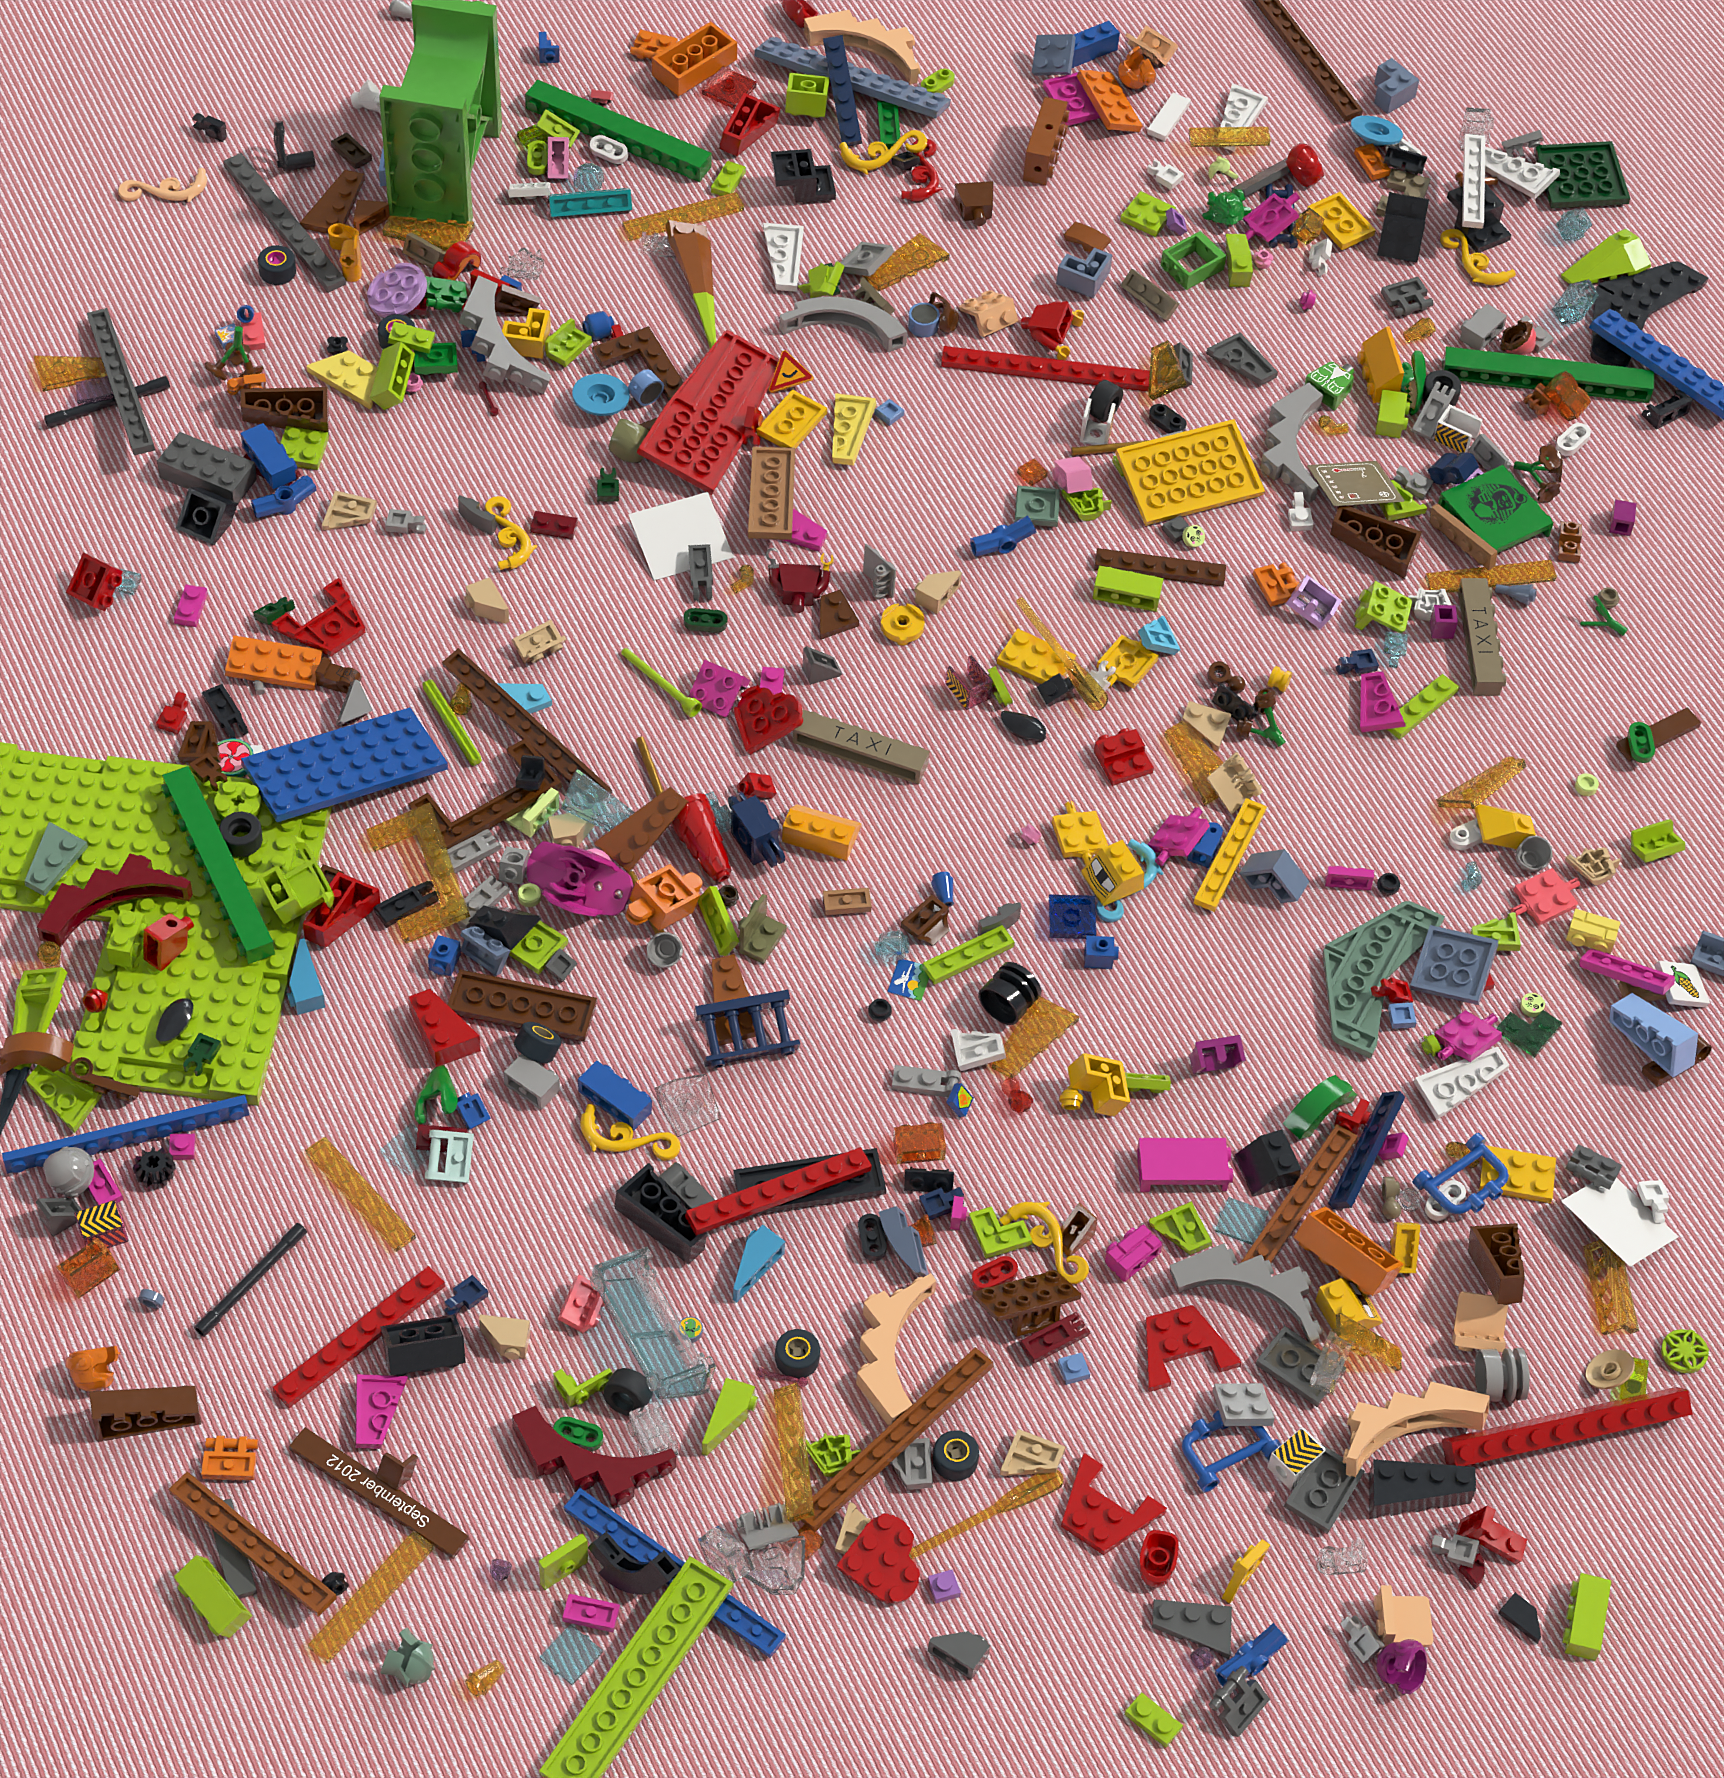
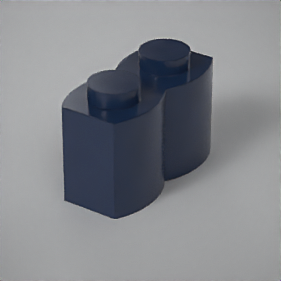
M1462 452L1458 455L1445 453L1427 471L1435 484L1445 485L1448 482L1462 484L1479 468V465L1471 453Z

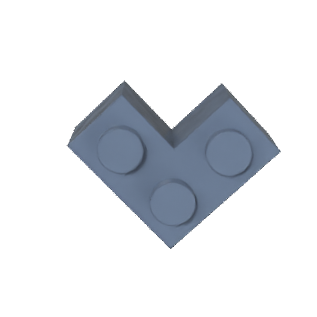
M1393 58L1387 60L1377 68L1374 82L1377 85L1374 104L1389 114L1416 97L1419 79Z
M1093 248L1086 261L1066 254L1058 266L1056 284L1094 298L1110 273L1113 255L1097 248Z
M1285 849L1251 854L1239 873L1251 889L1269 887L1280 903L1298 901L1310 882Z

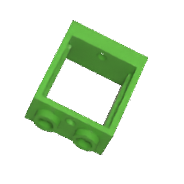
M1199 231L1165 249L1162 252L1161 266L1178 284H1181L1188 290L1224 270L1227 255ZM1196 252L1207 263L1189 273L1177 261Z

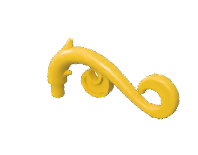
M911 130L901 136L889 150L882 142H872L868 146L867 152L869 157L874 160L869 161L858 159L860 156L853 154L846 142H842L839 144L840 155L849 167L868 175V170L877 169L889 162L908 138H916L918 140V143L915 145L905 144V148L912 153L922 152L927 146V138L923 132ZM877 153L881 154V155L876 159V154H877Z
M1447 229L1440 235V242L1446 248H1458L1459 243L1451 241L1450 238L1455 237L1461 241L1462 263L1467 273L1473 278V282L1494 286L1507 283L1509 279L1516 276L1513 269L1499 273L1480 271L1488 267L1489 258L1482 253L1469 255L1466 237L1460 230Z
M496 496L488 499L484 509L495 515L496 522L505 527L498 533L499 544L506 548L513 547L517 542L516 538L521 543V548L517 553L513 552V555L507 557V560L497 562L499 570L507 568L512 570L524 564L530 557V554L537 548V545L531 546L529 536L517 524L493 513L492 508L497 506L503 508L500 512L502 517L508 515L511 510V503L507 498Z
M587 1104L585 1113L581 1115V1131L593 1152L596 1151V1147L610 1152L629 1151L660 1139L668 1141L670 1147L663 1150L657 1146V1143L652 1145L653 1153L659 1159L664 1161L672 1160L680 1152V1141L672 1133H654L633 1139L632 1127L627 1123L617 1122L611 1126L610 1136L613 1140H616L618 1136H621L623 1139L612 1141L602 1137L596 1131V1129L599 1130V1126L595 1124V1105Z
M1021 1202L1007 1209L1008 1212L999 1219L1003 1226L1008 1225L1013 1220L1017 1221L1019 1218L1028 1220L1027 1215H1034L1042 1219L1047 1224L1049 1233L1043 1235L1045 1227L1042 1225L1035 1226L1030 1232L1032 1243L1039 1248H1047L1052 1244L1054 1245L1057 1272L1071 1284H1079L1086 1279L1089 1273V1266L1083 1257L1077 1255L1068 1256L1066 1262L1075 1263L1078 1269L1073 1275H1068L1064 1271L1062 1232L1056 1217L1046 1208L1050 1202Z

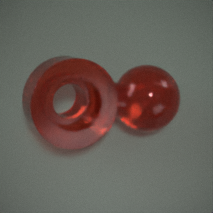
M1012 1077L1005 1079L1001 1087L1003 1093L1009 1096L1007 1102L1010 1108L1018 1113L1028 1112L1032 1106L1033 1098L1028 1093L1020 1090L1021 1086L1017 1079Z

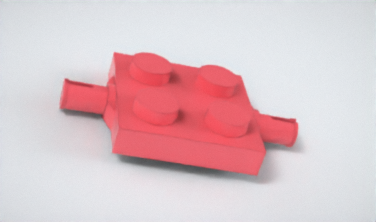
M1551 868L1515 885L1513 890L1519 897L1521 904L1511 908V913L1515 912L1517 917L1527 912L1540 926L1577 907L1578 902L1570 890L1579 887L1580 882L1577 878H1574L1565 883L1560 879L1555 870Z

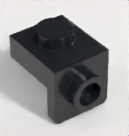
M1060 673L1037 686L1048 707H1051L1067 696L1070 698L1075 697L1073 682L1069 677L1065 678Z
M522 755L521 770L515 779L516 788H523L527 791L538 790L545 778L544 757Z

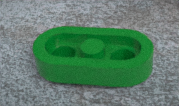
M1643 722L1631 724L1627 733L1631 755L1639 763H1648L1655 754L1651 729Z
M561 1417L554 1424L553 1429L559 1435L583 1449L596 1451L603 1444V1431L595 1424L572 1417ZM568 1430L571 1433L564 1435L562 1432ZM588 1438L595 1439L593 1442L586 1441Z

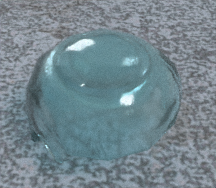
M585 163L578 166L574 171L573 184L577 189L594 191L602 187L604 172L600 166L593 163Z

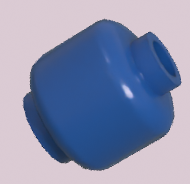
M604 311L586 315L585 321H582L583 331L591 336L593 341L611 336V326L614 325L612 316H608Z

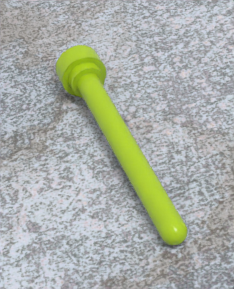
M628 648L622 649V656L681 703L684 713L692 718L700 712L702 703L696 698L686 697Z

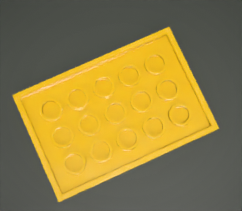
M1235 419L1118 448L1115 452L1145 526L1174 519L1178 516H1185L1255 498L1265 493V489Z

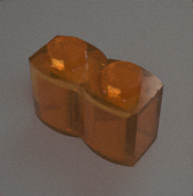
M1567 371L1557 374L1543 390L1544 394L1551 399V403L1556 406L1561 416L1567 421L1577 419L1591 403L1587 392L1578 387L1574 376Z

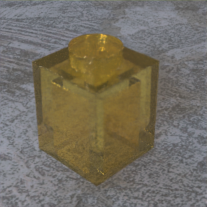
M1309 207L1296 219L1291 234L1305 245H1308L1320 235L1325 219Z

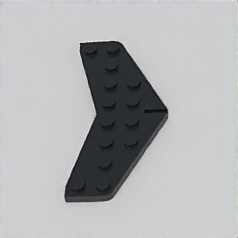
M1674 261L1646 269L1635 275H1626L1599 283L1595 289L1593 320L1611 309L1618 312L1628 322L1636 324L1640 330H1643L1646 320L1652 313L1690 292L1695 293L1701 290L1707 284L1708 277L1681 262ZM1592 330L1591 358L1602 365L1628 367L1631 356Z

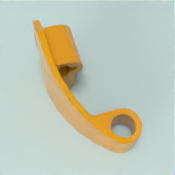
M333 224L328 228L329 245L332 249L341 250L339 261L342 264L345 280L356 282L362 276L359 231L346 224Z

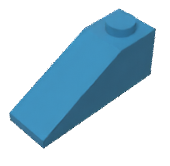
M305 938L299 941L289 983L291 993H287L290 1007L295 1006L297 1015L325 1008L324 994Z
M764 1225L757 1231H751L746 1239L745 1249L733 1288V1301L736 1303L785 1254L786 1241Z

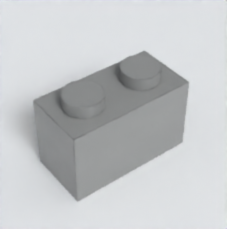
M1486 304L1481 309L1478 308L1470 320L1463 322L1460 328L1462 331L1460 340L1473 349L1482 351L1503 331L1507 315L1489 304Z
M520 1054L504 1071V1085L540 1110L560 1091L558 1075L552 1070L545 1069L539 1062L531 1060L523 1054Z

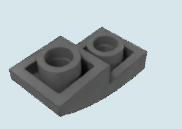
M459 495L458 509L461 516L477 529L493 535L496 530L495 515L480 510L479 502L474 499Z
M1021 903L1004 904L998 907L997 916H987L979 920L978 936L1001 925L1005 929L1010 928L1020 919Z

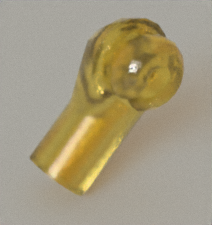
M1326 415L1318 419L1320 428L1329 435L1346 434L1349 432L1348 423L1337 424Z
M1452 1141L1448 1142L1445 1146L1446 1153L1454 1158L1461 1159L1471 1152L1465 1146L1466 1144ZM1478 1159L1468 1165L1469 1168L1476 1167L1480 1161Z

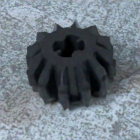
M152 1146L150 1152L142 1150V1156H136L133 1172L138 1183L143 1182L146 1188L152 1184L157 1189L158 1184L166 1186L167 1180H173V1172L176 1169V1165L173 1161V1156L170 1153H166L163 1147L156 1151Z

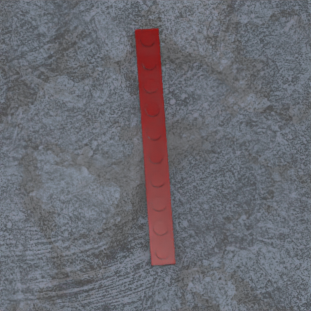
M944 346L941 367L1088 385H1097L1102 380H1108L1122 389L1146 392L1150 390L1152 372L1150 370Z

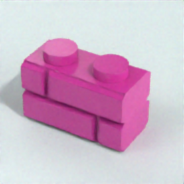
M1144 1224L1137 1229L1134 1227L1129 1229L1122 1241L1119 1243L1115 1241L1106 1249L1105 1264L1123 1282H1126L1161 1253L1162 1242L1154 1234L1152 1235L1151 1231Z

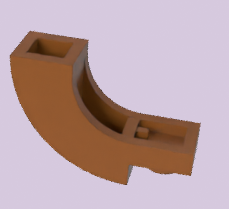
M22 1032L11 1035L5 1039L4 1046L0 1049V1075L21 1064H37L55 1072L70 1063L74 1044L61 1037L42 1032Z

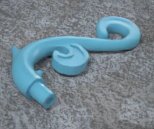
M1131 839L1128 847L1136 851V854L1140 856L1141 862L1145 861L1146 872L1144 874L1145 889L1152 883L1157 873L1163 875V872L1155 862L1157 856L1153 849L1144 842L1139 843ZM1117 900L1114 902L1116 909L1108 911L1098 901L1096 912L1102 920L1116 922L1124 914L1123 904Z

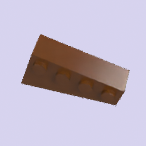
M327 387L241 389V414L244 422L264 423L266 426L282 429L290 426L327 432L329 435Z
M1345 505L1339 506L1333 519L1330 535L1405 579L1418 549L1422 532Z
M1518 1223L1470 1226L1468 1253L1497 1304L1511 1305L1512 1303H1522L1525 1274L1523 1260H1521L1522 1252L1519 1245Z
M184 1385L179 1387L89 1391L92 1420L98 1442L201 1425L196 1386Z

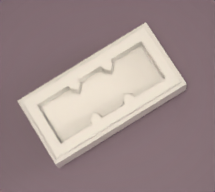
M549 182L510 184L508 190L509 197L534 199L536 196L550 195L551 185Z

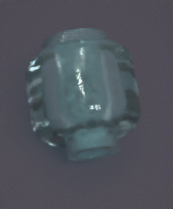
M900 930L881 933L879 941H875L876 955H881L884 962L904 960L906 954L910 953L908 936L904 935Z

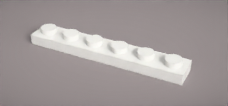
M1465 134L1462 227L1483 229L1485 136Z

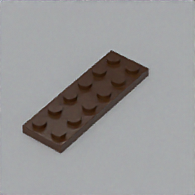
M459 969L447 1005L459 1016L521 1028L525 1022H535L553 1030L559 1037L585 1042L597 1005V998Z

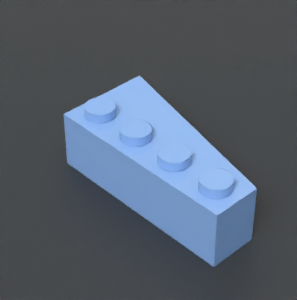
M1633 993L1611 1005L1609 1021L1670 1076L1675 1077L1695 1065L1698 1033Z

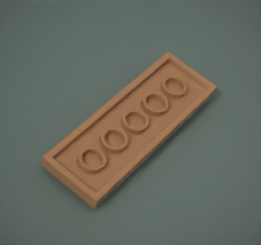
M752 447L748 538L792 540L795 448Z

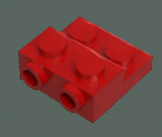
M83 552L66 593L94 608L106 611L107 607H110L113 603L112 595L116 587L122 583L121 575L123 571Z
M1124 728L1117 735L1109 737V735L1105 734L1095 741L1094 754L1112 786L1153 773L1154 767L1145 753V744L1137 729L1129 730V728Z

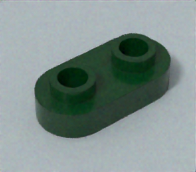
M690 608L684 613L683 623L687 629L692 631L720 633L727 628L728 617L720 610Z

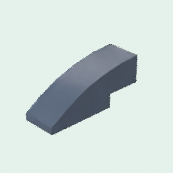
M897 1206L878 1212L888 1240L897 1254L921 1277L924 1278L929 1275L919 1232L912 1226H908L905 1212Z

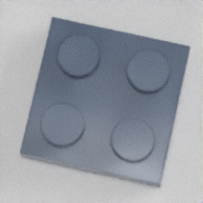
M1073 34L1037 35L1032 74L1034 76L1071 75L1076 37Z

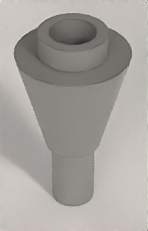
M392 0L389 6L391 16L412 18L411 6L403 0Z

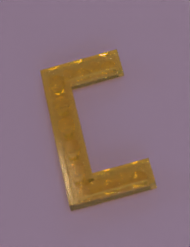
M430 802L366 829L371 846L375 852L414 835H417L440 903L397 921L402 938L406 944L471 917Z

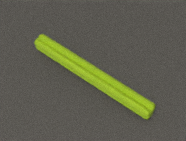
M429 679L423 682V690L472 766L480 764L482 761L481 755L434 681Z

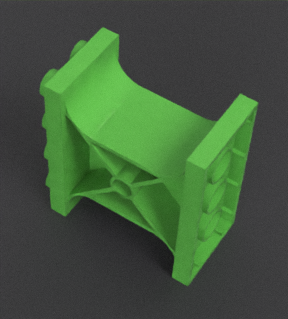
M413 0L411 6L414 50L402 86L383 85L379 95L389 214L393 218L470 229L473 219L472 168L483 136L499 138L502 129L497 5L486 4L482 1Z

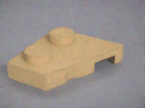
M335 490L322 523V529L332 530L371 523L377 507V501Z
M1189 701L1182 717V724L1188 729L1193 730L1200 739L1205 738L1212 744V749L1219 751L1232 714Z
M1018 1429L1000 1470V1475L1056 1473L1064 1455L1065 1446Z

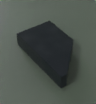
M1515 1592L1498 1614L1538 1644L1541 1639L1537 1610Z

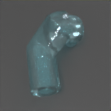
M1474 861L1467 863L1465 866L1469 876L1461 882V885L1466 892H1469L1471 889H1477L1482 882V876Z

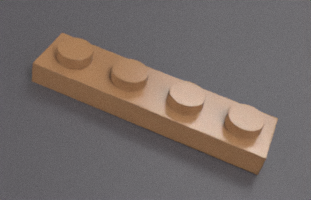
M1438 503L1431 507L1429 523L1434 528L1441 531L1449 540L1456 543L1464 552H1467L1488 570L1495 567L1497 550Z

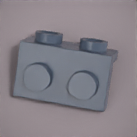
M472 926L462 930L460 936L464 938L461 952L495 976L501 974L510 950L503 946L499 940L487 935L482 928Z
M1702 931L1690 964L1724 976V938L1707 931Z

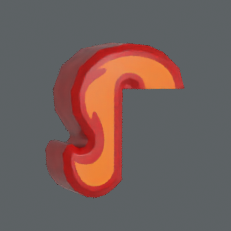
M459 241L454 243L447 249L442 263L440 261L435 263L432 269V276L456 280L468 263L479 268L481 254L467 242Z

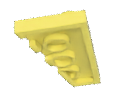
M835 393L833 463L854 466L877 405L876 398Z

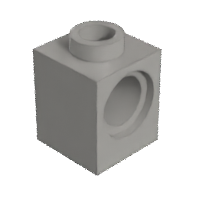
M506 846L500 860L499 881L522 884L527 872L529 850Z

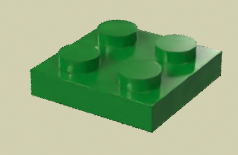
M456 342L433 343L429 354L414 350L415 374L458 373Z

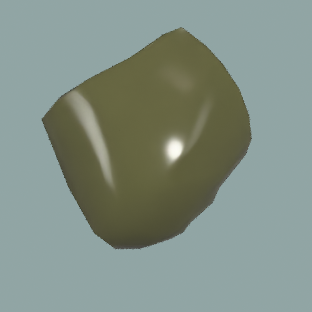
M620 419L611 436L608 450L625 462L639 463L644 457L637 454V450L648 434V430L627 419Z

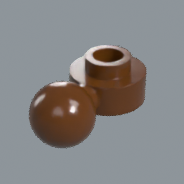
M1217 661L1210 665L1207 677L1211 683L1215 685L1227 683L1234 693L1242 692L1246 686L1243 677L1230 675L1231 670L1226 663ZM1215 673H1220L1222 677L1215 676Z

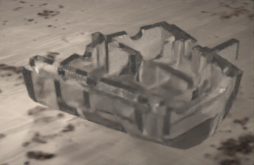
M521 248L517 254L508 257L509 266L508 268L501 267L500 275L528 280L538 279L544 266L541 250L539 249L536 254L532 255L531 251Z

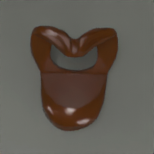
M932 292L928 303L933 304L936 308L945 307L939 318V329L943 333H951L957 327L959 315L951 308L950 303L944 297ZM936 297L942 301L934 303Z

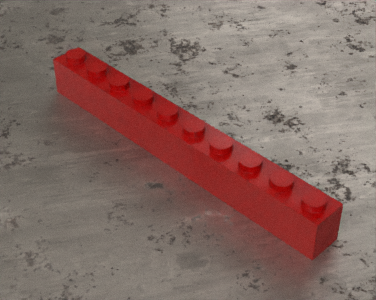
M1674 1387L1441 1440L1446 1464L1466 1466L1690 1416L1693 1413L1689 1391Z

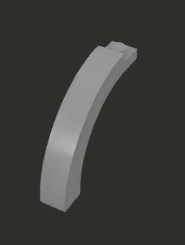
M844 297L805 299L795 302L794 310L780 315L779 330L783 335L816 324H841L857 328L871 335L882 344L887 352L902 348L907 343V330L894 317L874 305Z

